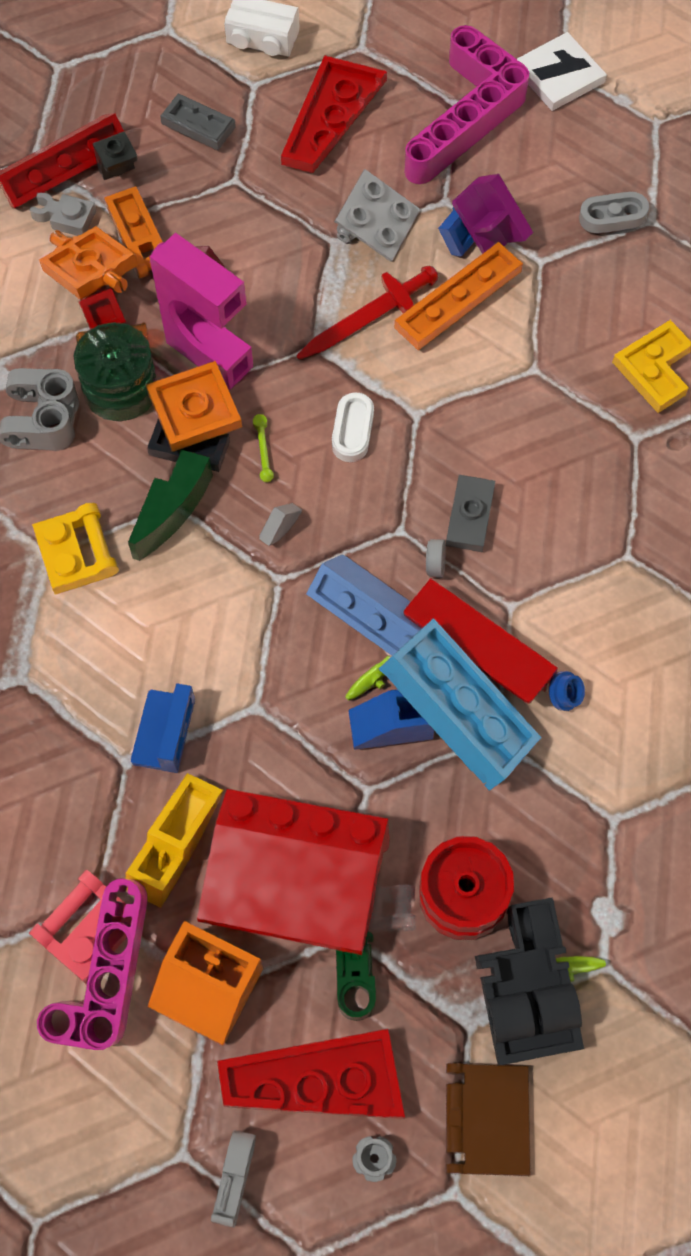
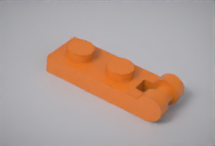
M135 186L106 196L104 200L124 246L135 254L138 266L134 267L138 278L141 279L149 276V272L152 271L150 258H143L142 253L154 250L163 241Z

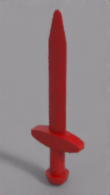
M424 266L421 268V273L403 284L389 273H383L381 281L386 293L315 336L297 354V359L301 360L326 351L394 307L405 313L414 306L410 298L412 294L427 285L433 286L438 281L439 275L433 266Z

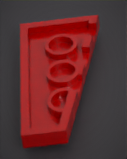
M324 55L282 151L281 165L314 173L387 81V71Z
M388 1029L217 1061L223 1105L227 1108L405 1119Z

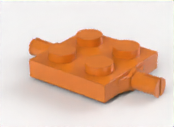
M97 226L72 238L65 236L59 230L55 231L56 234L54 232L51 233L50 242L56 245L57 248L39 259L42 270L78 299L82 300L94 294L105 285H109L117 293H122L121 289L123 291L126 290L128 283L122 276L138 266L133 252Z

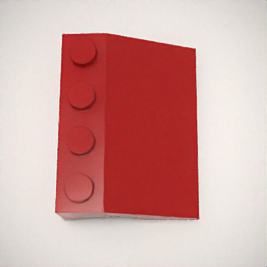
M227 789L214 828L197 921L362 955L374 908L376 883L383 855L388 850L390 844L388 818Z

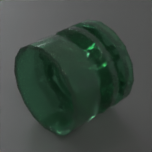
M122 323L102 324L87 331L77 342L73 355L76 373L81 383L86 404L93 413L103 419L118 422L135 419L147 412L152 406V401L146 384L157 381L148 340L141 331Z

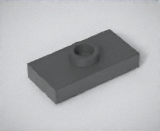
M179 93L160 115L162 125L216 150L220 149L236 128L235 119Z
M465 475L458 476L445 546L483 552L496 481Z

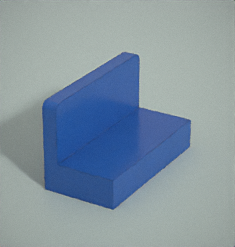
M176 683L174 693L158 690L148 691L131 756V762L134 766L178 773L195 704L192 686Z

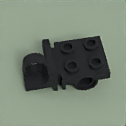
M553 897L510 905L507 908V918L515 949L475 956L477 969L489 967L491 969V976L480 977L497 1065L500 1066L584 1049L580 1027H582L581 1009L574 985L570 982L569 962L557 963L555 955L567 952L562 944Z

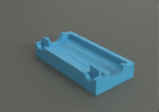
M434 618L379 668L464 764L473 771L483 784L486 783L484 786L489 791L504 781L542 738Z

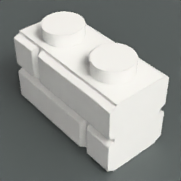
M233 0L224 23L226 43L232 44L239 49L251 48L264 51L271 56L283 55L289 57L299 33V8L267 0Z

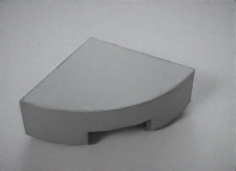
M293 503L274 507L259 535V539L268 546L276 543L293 526L302 509Z

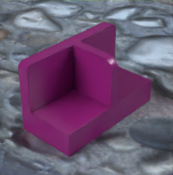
M500 174L476 178L452 201L454 209L482 254L497 242H500L503 246L507 243L522 242L534 233Z

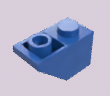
M398 689L389 690L348 710L354 750L433 739L434 729Z

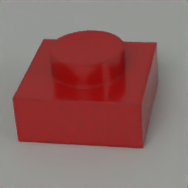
M111 287L78 301L92 335L126 322Z

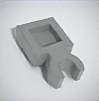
M37 193L38 204L45 207L41 209L36 207L30 208L33 220L37 222L50 221L53 230H59L76 236L88 230L96 213L94 202L62 194L58 202L53 200L47 193Z

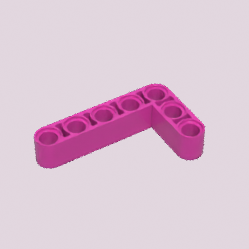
M459 26L452 31L449 63L454 70L477 87L407 143L404 173L405 177L414 184H425L431 181L521 107L526 100L529 80L528 68L472 26Z

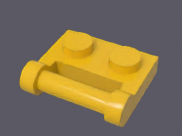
M85 503L75 511L32 524L55 595L112 577L119 572L116 559L110 556L99 523L101 514L96 503ZM85 526L96 559L95 564L88 567L85 565L74 531L75 528Z

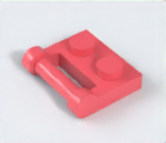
M88 870L82 873L78 878L80 883L41 926L37 923L29 932L38 943L85 984L88 981L102 896L106 888ZM93 893L100 901L60 944L53 936ZM117 896V901L123 903L122 916H112V922H127L131 924L132 917H123L126 903ZM120 929L114 930L109 936V946L113 951L127 938L126 934Z

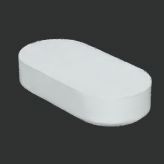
M349 393L342 397L338 403L332 434V450L337 458L345 462L358 461L368 451L374 418V405L372 400L365 394Z

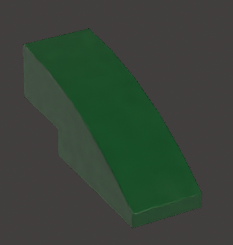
M181 450L169 481L154 477L128 541L133 559L141 561L158 549L189 518L204 496L213 477L210 457Z

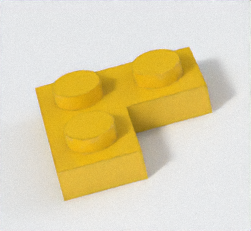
M670 319L616 353L612 363L653 409L659 413L686 396L689 387L670 368V365L691 352V341Z

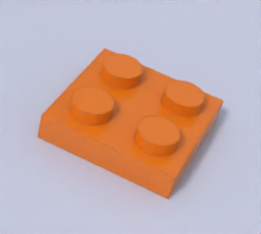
M216 361L146 384L149 397L172 452L242 428L241 417Z

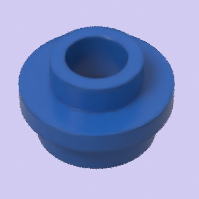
M569 671L556 673L549 685V697L553 706L560 711H569L579 706L585 696V687L582 679Z

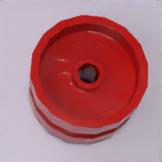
M457 836L440 843L428 855L420 877L419 905L426 921L440 934L455 940H475L490 934L503 921L513 895V870L507 857L493 843L481 838ZM459 885H463L464 889L470 886L473 890L465 892L460 889Z

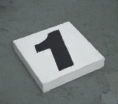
M568 32L517 58L529 70L528 85L551 111L604 84L607 74Z

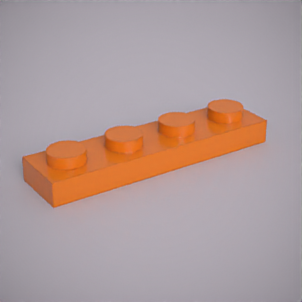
M497 242L395 319L394 328L419 351L521 273L523 263L500 242Z

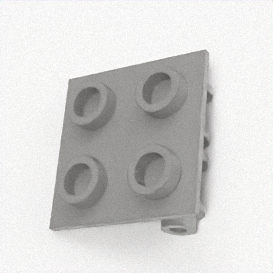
M364 169L334 221L338 224L337 237L343 242H349V240L357 237L391 262L418 215L420 208Z

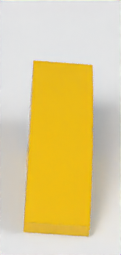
M187 773L148 830L146 843L125 873V879L138 881L145 887L148 902L161 908L197 847L222 796V789Z

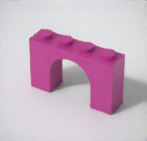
M175 232L166 242L158 244L153 250L152 255L149 256L166 343L198 367L216 361L227 388L230 390L254 367L251 346L224 327L247 305L244 281Z

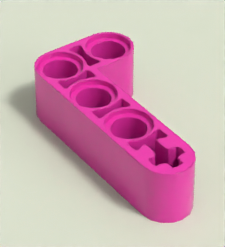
M117 879L110 882L105 888L102 896L84 1003L60 1001L44 1007L37 1018V1030L45 1041L91 1050H104L118 1043L123 1038L127 1025L148 902L146 889L140 882L132 879ZM128 886V894L134 896L133 904L125 905L123 917H132L131 924L127 922H112V916H122L123 903L117 901V894L124 893ZM116 929L122 930L128 938L127 947L120 954L115 953L109 946V936ZM108 972L115 974L120 981L119 992L114 997L106 995L101 988L102 978ZM56 1010L64 1011L70 1019L69 1028L65 1033H59L53 1028L52 1016ZM100 1016L107 1018L111 1022L112 1034L108 1040L99 1039L95 1035L94 1023Z

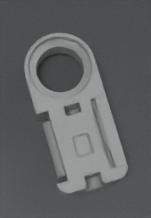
M237 1130L233 1131L211 1222L235 1228L253 1156L256 1135Z

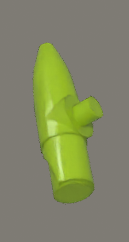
M387 656L380 663L372 666L352 685L345 698L348 701L376 686L382 689L385 686V683L382 681L385 674L379 668L390 657Z
M573 956L556 958L557 963L569 962L570 982L575 981L574 975L578 973L590 972L606 966L605 960L595 957Z

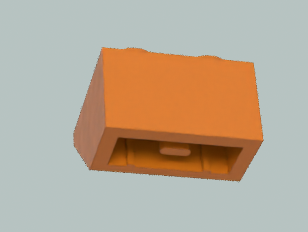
M184 921L163 959L148 1008L224 1046L263 971L261 959Z

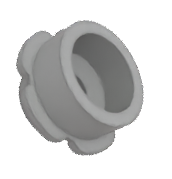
M368 1136L358 1142L356 1145L357 1152L353 1155L352 1159L357 1173L365 1175L364 1177L368 1181L378 1182L384 1179V1175L393 1172L396 1166V1156L392 1153V1144L386 1138L379 1136L373 1139L371 1136ZM371 1155H378L379 1160L377 1163L371 1162Z

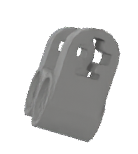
M19 368L11 370L7 377V395L19 401L38 402V405L34 409L32 417H4L0 422V443L17 449L59 451L69 447L75 438L73 422L75 412L79 407V398L71 375L61 369ZM53 424H59L56 427L49 428Z

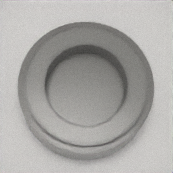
M430 539L428 541L426 573L429 577L443 578L446 547L445 540Z

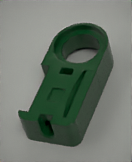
M369 931L367 932L362 955L336 950L338 1008L343 1016L353 1021H360L369 1017L374 1011L376 1004L375 976H372V945L367 944V942H373L374 937ZM360 988L368 994L369 1003L364 1010L355 1012L346 1007L344 997L349 990Z

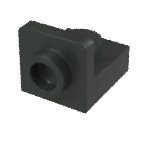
M125 132L93 143L98 169L103 180L135 169L134 162L138 160L137 154Z

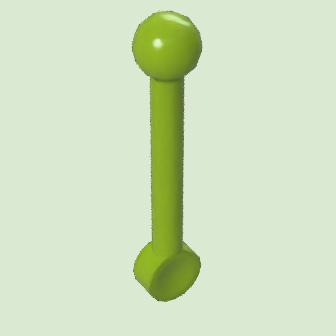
M258 414L253 418V426L258 432L262 464L259 477L261 481L268 483L273 480L274 473L269 468L265 428L267 427V418L262 414Z

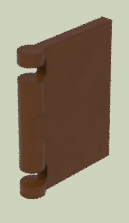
M460 1063L446 1064L447 1074H464V1084H446V1153L464 1154V1164H446V1174L529 1177V1067Z

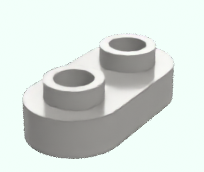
M622 192L590 197L581 205L579 222L585 230L591 233L637 228L646 221L649 202L642 194L637 192Z

